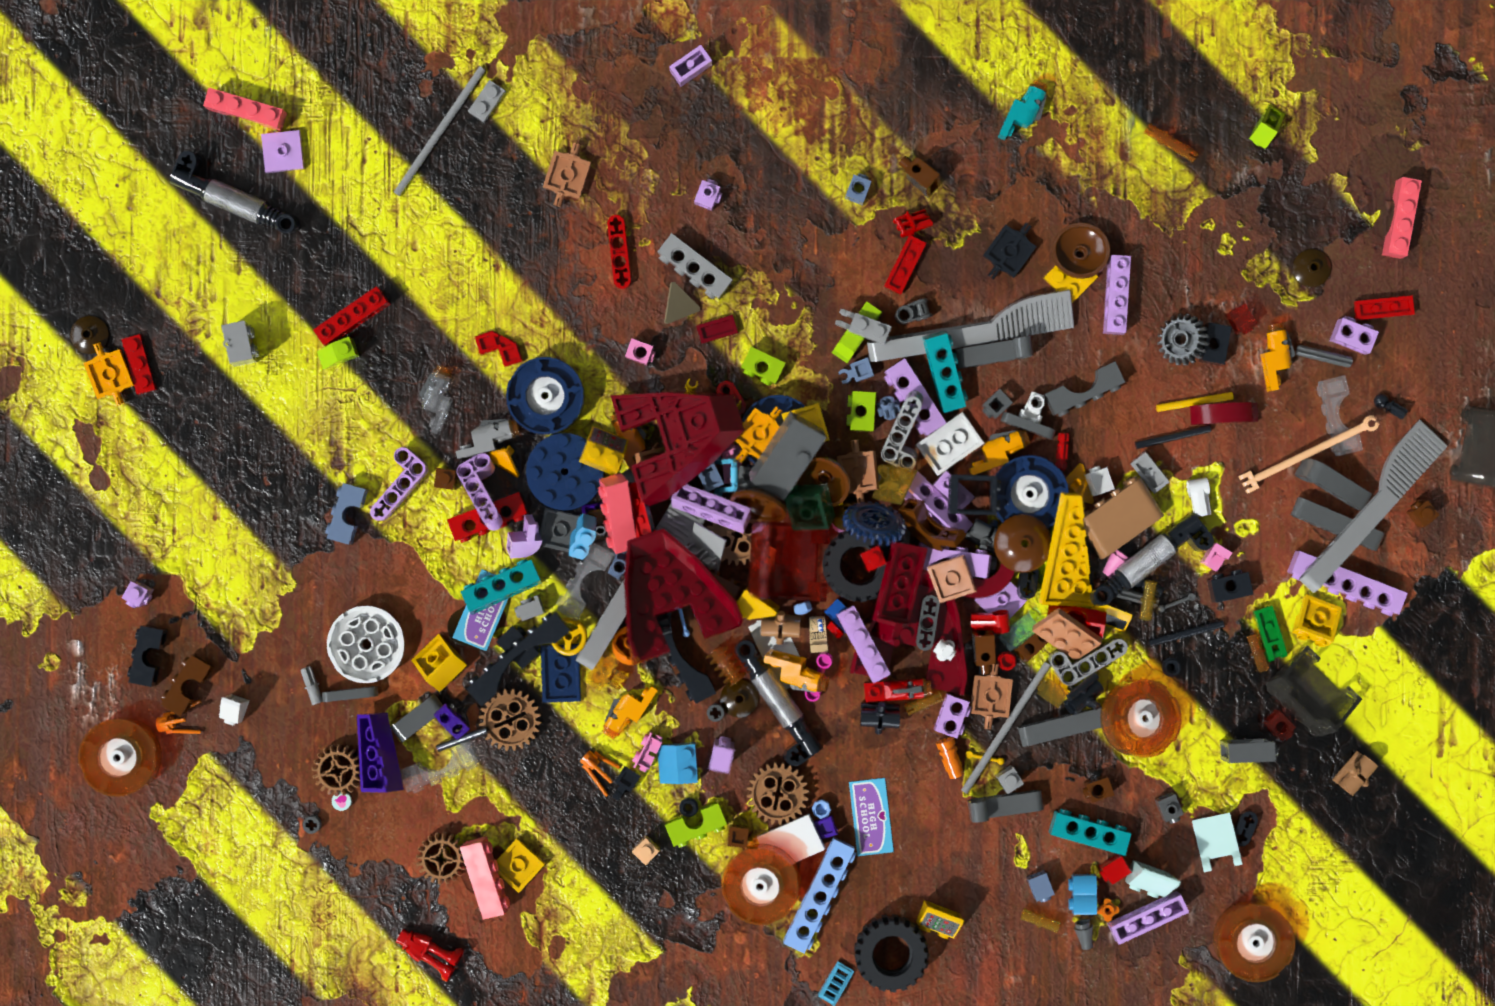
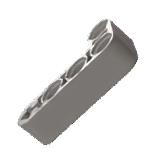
M911 391L906 396L881 452V457L885 462L906 471L912 470L915 467L918 458L914 449L904 445L922 407L923 396L918 391ZM914 399L917 402L914 404L913 409H911L910 405ZM906 415L911 420L906 422L901 417ZM899 432L903 437L897 438L894 433ZM886 449H893L895 454L887 453ZM908 456L912 458L913 461L906 462L904 460V457Z
M1113 638L1072 663L1067 655L1060 651L1050 653L1048 661L1059 681L1071 686L1123 656L1127 652L1128 646L1124 640ZM1115 643L1121 644V646L1119 647L1120 651L1113 650L1109 653V651L1106 650V648L1109 650L1114 649L1116 647ZM1099 652L1105 653V659L1102 662H1098L1096 658ZM1056 655H1061L1063 658L1062 663L1059 665L1054 664V657ZM1087 661L1089 668L1087 671L1082 672L1080 665L1082 662ZM1070 671L1072 679L1067 682L1064 680L1063 675L1065 672Z

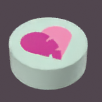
M340 791L339 796L334 795L332 797V805L336 810L344 811L352 804V797L348 792L343 796Z

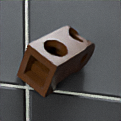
M1033 632L1024 641L1015 646L1013 650L1023 662H1028L1048 642Z

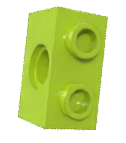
M750 347L741 369L744 370L743 373L752 378L756 375L761 378L762 383L771 386V384L776 385L786 363L754 347ZM761 362L768 365V370L764 373L757 370V365Z
M853 391L852 396L848 395V407H851V415L847 414L846 426H850L851 431H874L876 392ZM858 406L866 409L865 416L859 417L856 414L855 410Z

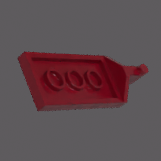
M902 542L891 543L872 619L878 622L877 629L873 633L874 637L895 647L900 645L899 636L901 628L909 626L928 548Z

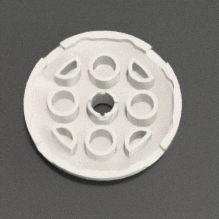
M359 606L341 614L331 626L327 638V651L335 666L334 668L345 678L358 683H372L389 676L401 662L405 647L404 635L396 619L385 610L373 606ZM364 639L370 640L372 645L370 649L363 647Z

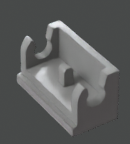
M1146 450L1130 463L1154 494L1170 482Z

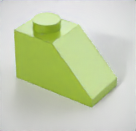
M1269 104L1254 127L1249 139L1255 145L1266 149L1278 133L1285 114Z
M351 337L333 342L317 351L323 370L360 357L355 342Z

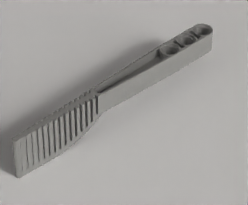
M1071 291L1050 292L1020 299L1002 309L987 322L891 336L887 338L885 345L869 340L867 341L869 361L877 362L926 354L922 337L940 331H945L948 335H951L953 340L951 349L1003 339L1007 340L1009 338L1075 328Z
M1420 419L1399 440L1388 455L1380 476L1379 492L1300 576L1299 580L1312 593L1316 592L1330 578L1400 498L1403 497L1406 491L1412 487L1416 480L1447 448L1448 445Z
M671 502L655 530L664 528L685 546L691 540L694 522L703 525L705 519L673 508ZM624 580L588 637L586 645L579 652L575 660L590 670L594 669L626 616Z

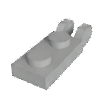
M840 309L839 313L842 316L852 318L853 320L851 325L844 321L836 320L835 325L847 329L853 334L885 345L892 328L891 326L858 313L854 314Z

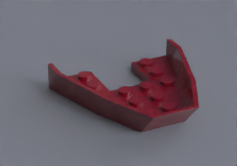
M697 391L610 395L622 432L657 419L666 453L631 466L641 502L648 506L671 497L715 462L745 430L734 395Z
M664 528L627 541L624 591L627 639L633 665L669 653L670 649L656 617L679 608L691 606L705 639L741 626L744 619L736 601L701 561Z
M922 570L909 626L901 628L899 640L902 644L917 646L916 635L922 600L927 595L937 597L928 570ZM930 598L925 603L929 607L928 612L924 610L923 614L935 616V612H931V608L936 606V603L933 602V598ZM952 599L940 603L934 644L930 652L924 687L964 695L967 669L960 616L956 601ZM924 618L922 621L923 627H932V618ZM873 620L867 631L889 670L893 645L874 637L873 633L877 629L878 622ZM921 629L920 633H924V638L920 639L919 643H922V647H925L926 644H930V641L927 640V634L932 635V631L927 632ZM941 639L945 641L951 640L955 644L954 650L957 652L951 661L948 659L940 661L937 659L936 653L933 652ZM855 651L849 673L869 676Z

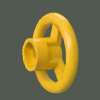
M562 618L566 623L575 624L578 628H571L572 630L563 637L565 649L561 648L557 642L551 644L562 655H575L586 645V628L575 618ZM569 633L572 635L571 640L567 637ZM579 634H581L582 638L580 644L575 649L571 650V644L576 643L579 640Z

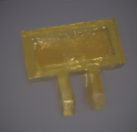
M605 649L598 663L589 672L584 681L598 691H601L605 683L620 690V684L609 679V677L614 673L622 680H626L628 676L616 669L620 661L616 659L612 652Z

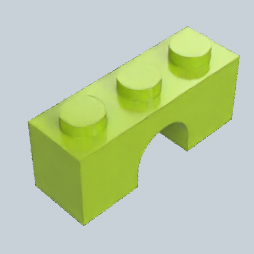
M719 801L701 808L703 822L699 826L693 827L688 825L684 816L666 822L665 827L673 846L678 845L680 848L689 844L691 839L696 838V840L705 838L708 832L714 830V833L724 830L727 820Z

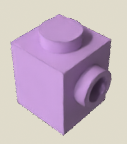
M707 179V181L702 180L694 204L712 211L715 203L719 204L723 194L720 192V186H717L718 183Z
M137 580L130 581L122 599L126 600V604L133 608L143 607L150 602L154 589Z

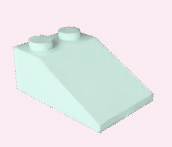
M1132 860L1129 868L1132 873L1127 875L1125 880L1130 885V889L1138 892L1141 889L1146 890L1148 895L1155 898L1159 896L1166 897L1180 884V881L1169 872Z

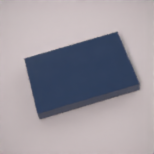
M558 644L561 648L565 649V644ZM571 644V650L575 649L579 644ZM541 645L542 703L581 701L580 663L575 661L579 653L566 656L557 652L552 645Z

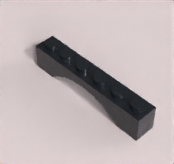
M672 611L667 613V614H668V617H669V620H670V623H671ZM672 633L664 635L670 649L669 653L671 656L668 657L673 667L677 666L680 672L677 676L681 684H686L688 690L685 692L689 700H694L695 704L716 694L709 676L695 669L682 657L676 647Z
M551 612L541 619L544 623L539 627L534 625L527 631L529 635L524 640L520 637L512 644L514 648L509 653L505 650L497 657L499 661L495 665L490 663L483 669L485 673L481 677L476 675L468 682L470 685L467 688L468 692L481 707L499 692L504 672L519 654L533 646L556 643L572 630L557 612L553 615Z

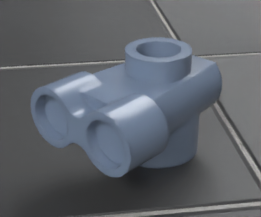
M627 551L615 554V558L608 570V574L618 580L625 573ZM616 565L621 566L620 572L615 571Z

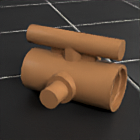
M778 611L775 616L762 618L761 636L775 637L778 645H782L786 637L799 638L800 615L785 614L784 611Z
M1356 751L1332 780L1350 795L1354 796L1361 786L1367 787L1369 785L1368 778L1378 766L1367 756Z

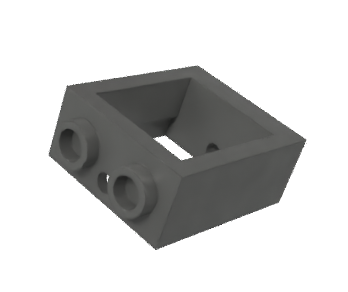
M1267 738L1220 740L1221 760L1229 764L1276 761L1278 746L1275 745L1274 741Z

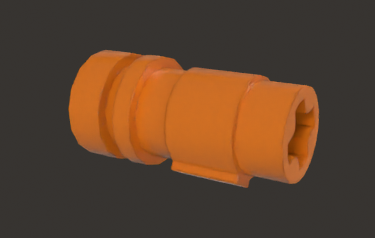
M947 737L936 742L937 749L940 750L939 754L943 757L944 768L948 772L950 779L964 775L954 737Z

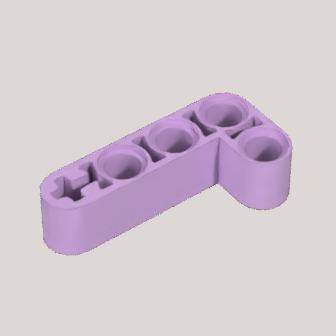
M398 448L394 453L395 461L405 470L372 506L370 514L377 521L388 519L428 473V465L408 448ZM402 451L408 453V459L404 462L399 457ZM418 463L423 466V471L420 474L414 472V466ZM404 478L410 480V486L406 489L401 485ZM393 492L398 497L395 503L389 501V495ZM385 507V509L382 511L384 515L377 516L379 513L377 509H383Z
M480 453L461 463L456 472L484 524L489 530L495 531L501 528L503 520L481 481L494 473L495 465L488 454ZM492 514L493 519L490 520L488 515Z

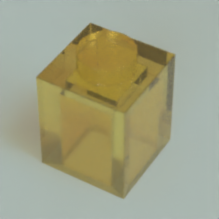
M1049 678L1046 681L1042 680L1037 687L1039 690L1037 694L1056 708L1060 707L1069 693Z

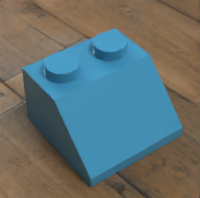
M696 743L661 744L658 750L660 783H698Z

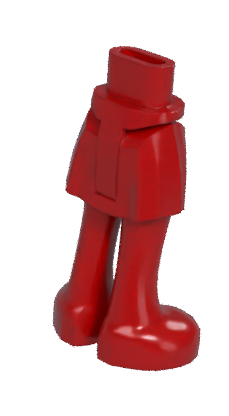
M402 929L396 940V943L402 945V949H405L417 962L422 960L436 968L445 982L449 981L455 970L453 966L458 964L464 953V950L461 948L447 951L432 942V937L415 933L414 931L408 932L405 929ZM430 951V952H432V953H434V954L440 956L441 958L445 959V960H446L448 963H450L451 965L445 964V963H443V962L437 960L436 958H434L433 956H431V955H430L429 953H427V952Z

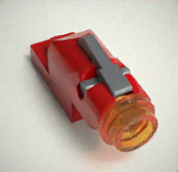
M925 678L864 683L865 702L920 699L932 695L930 680H925Z

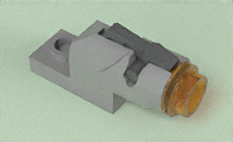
M512 419L481 421L480 426L471 431L474 447H471V444L460 446V450L456 451L457 459L496 451L495 442L499 444L507 439L516 438V435H520L518 423L515 420L512 421Z

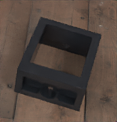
M949 475L948 514L996 515V511L1000 510V500H997V492H1000L1001 487L1000 480H997V476ZM958 480L990 481L989 510L957 509Z

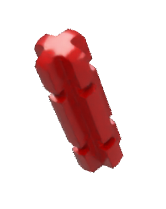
M1059 433L1057 439L1059 444H1057L1056 452L1058 462H1056L1055 466L1060 470H1066L1067 462L1065 460L1068 459L1069 444L1067 442H1069V434Z

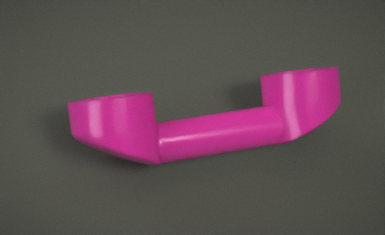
M821 652L816 660L819 666L817 672L822 673L824 676L826 668H829L833 662L831 654ZM820 687L817 692L805 691V697L809 701H817L821 695L822 688Z

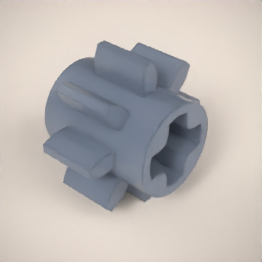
M891 396L883 397L880 403H877L879 417L884 416L886 420L895 419L900 411L899 400H894Z

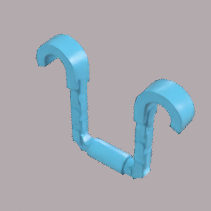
M720 455L714 463L719 465L731 464L730 474L732 487L715 489L714 495L722 497L723 492H736L739 482L736 459H721Z

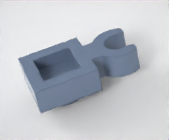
M869 358L851 363V370L842 369L839 371L840 375L843 373L848 375V378L842 381L843 384L850 383L852 378H855L856 382H860L875 376Z

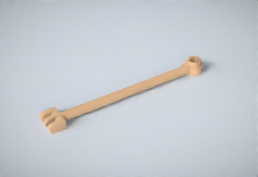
M1367 416L1364 418L1363 423L1256 475H1253L1250 470L1238 477L1240 480L1248 477L1249 480L1243 482L1242 485L1244 487L1251 484L1252 487L1245 490L1246 493H1250L1259 488L1257 482L1365 430H1376L1379 426V421L1375 422L1373 427H1369L1368 421H1376L1377 418Z

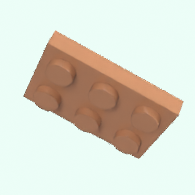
M1060 608L1033 625L1032 629L1035 634L1074 661L1102 644L1100 636Z

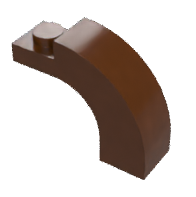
M908 498L898 509L906 521L905 524L910 533L932 549L943 551L946 546L956 548L966 537L964 530L944 527L933 520L928 513L924 500Z

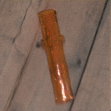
M1149 123L1147 128L1153 132L1145 129L1143 132L1158 141L1157 144H1163L1191 163L1195 160L1191 155L1197 157L1199 152L1168 135L1169 132L1166 130L1162 131L1152 125V123Z

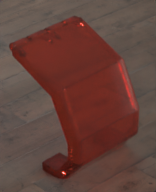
M770 521L755 522L751 530L748 584L750 597L760 601H766V599L826 602L827 583L817 582L819 544H830L831 525Z

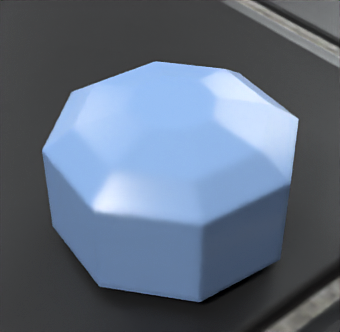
M809 600L793 605L794 612L797 615H803L812 610Z
M823 799L815 801L812 806L814 816L820 819L828 817L831 811L829 802Z

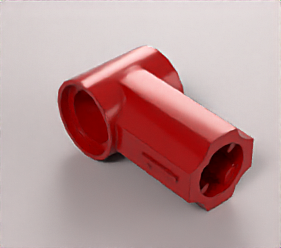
M995 610L992 613H972L971 628L972 630H993L997 634L1007 633L1010 631L1009 611Z

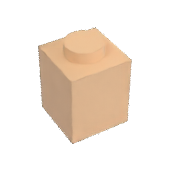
M646 835L633 848L632 852L646 865L659 853L660 848Z

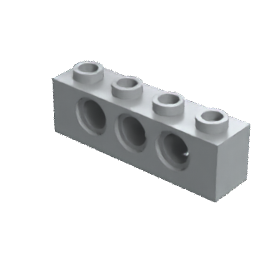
M672 233L657 251L662 262L666 265L671 263L675 266L674 271L682 277L687 275L690 278L689 282L697 288L699 286L706 290L704 293L713 300L714 298L719 300L733 282L730 277ZM682 252L684 259L682 261H675L673 258L674 254ZM691 264L699 265L700 269L698 272L691 273L689 271ZM707 275H712L715 281L713 284L708 285L704 282V278Z

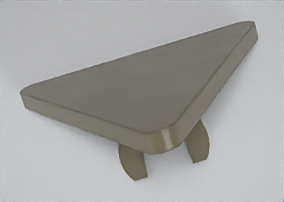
M675 282L670 283L664 319L666 324L700 311V307Z

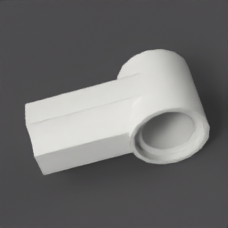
M1205 477L1187 480V492L1189 497H1191L1193 514L1197 517L1211 515L1208 479Z

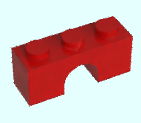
M1048 605L1046 616L1060 608L1103 638L1107 612L1078 606Z

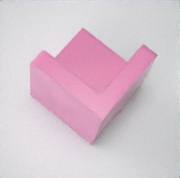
M1213 543V546L1206 551L1200 562L1210 569L1218 571L1224 560L1230 558L1232 552L1217 543Z

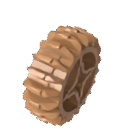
M338 744L337 750L334 745H330V751L328 748H324L323 753L317 754L320 760L315 759L313 761L314 764L318 765V767H312V771H317V774L312 777L319 778V781L315 784H323L320 789L321 791L328 788V795L334 790L335 796H339L340 791L345 796L347 790L350 793L354 791L353 786L359 787V783L356 781H360V775H358L360 774V766L357 761L359 755L354 757L355 749L348 752V745L345 746L344 750H342V744ZM338 755L346 757L351 764H344L338 758ZM332 756L331 768L324 771L326 760ZM337 767H338V768H342V769H343V768H346V769L342 770V772H340V774H339V772H331V771L335 770V768H337ZM353 769L351 780L345 784V773ZM326 777H334L339 785L331 783Z
M439 832L435 833V839L429 835L428 841H422L424 847L420 846L418 848L423 853L416 855V858L422 859L416 863L417 866L423 865L419 872H427L424 876L425 879L432 876V883L437 878L439 885L442 884L443 879L446 884H449L450 878L456 881V875L460 877L463 875L460 869L466 870L460 850L463 844L458 845V842L461 840L459 837L455 841L452 840L454 834L447 838V832H443L441 838ZM441 843L438 853L428 854L431 846ZM447 845L455 850L457 856L448 852ZM442 852L443 857L448 859L445 860L443 864L441 862V859L438 858ZM428 860H430V862H434L437 865V871L432 869V867L429 865ZM457 862L454 870L444 873L446 864Z

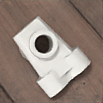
M1031 392L1024 410H1020L1019 417L1040 424L1043 417L1041 416V411L1044 406L1045 396ZM1032 400H1037L1038 405L1036 407L1032 406Z
M943 639L938 642L933 650L940 661H945L946 659L951 661L957 651L954 650L955 644L953 641H945Z

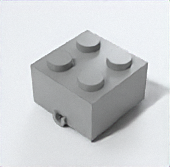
M246 321L221 325L225 340L223 345L226 347L229 363L234 367L256 363L259 351L258 347L253 344V339L255 338L254 328Z

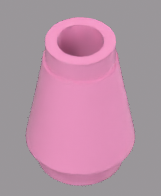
M1117 549L1110 554L1102 572L1108 577H1112L1114 571L1124 564L1129 557Z

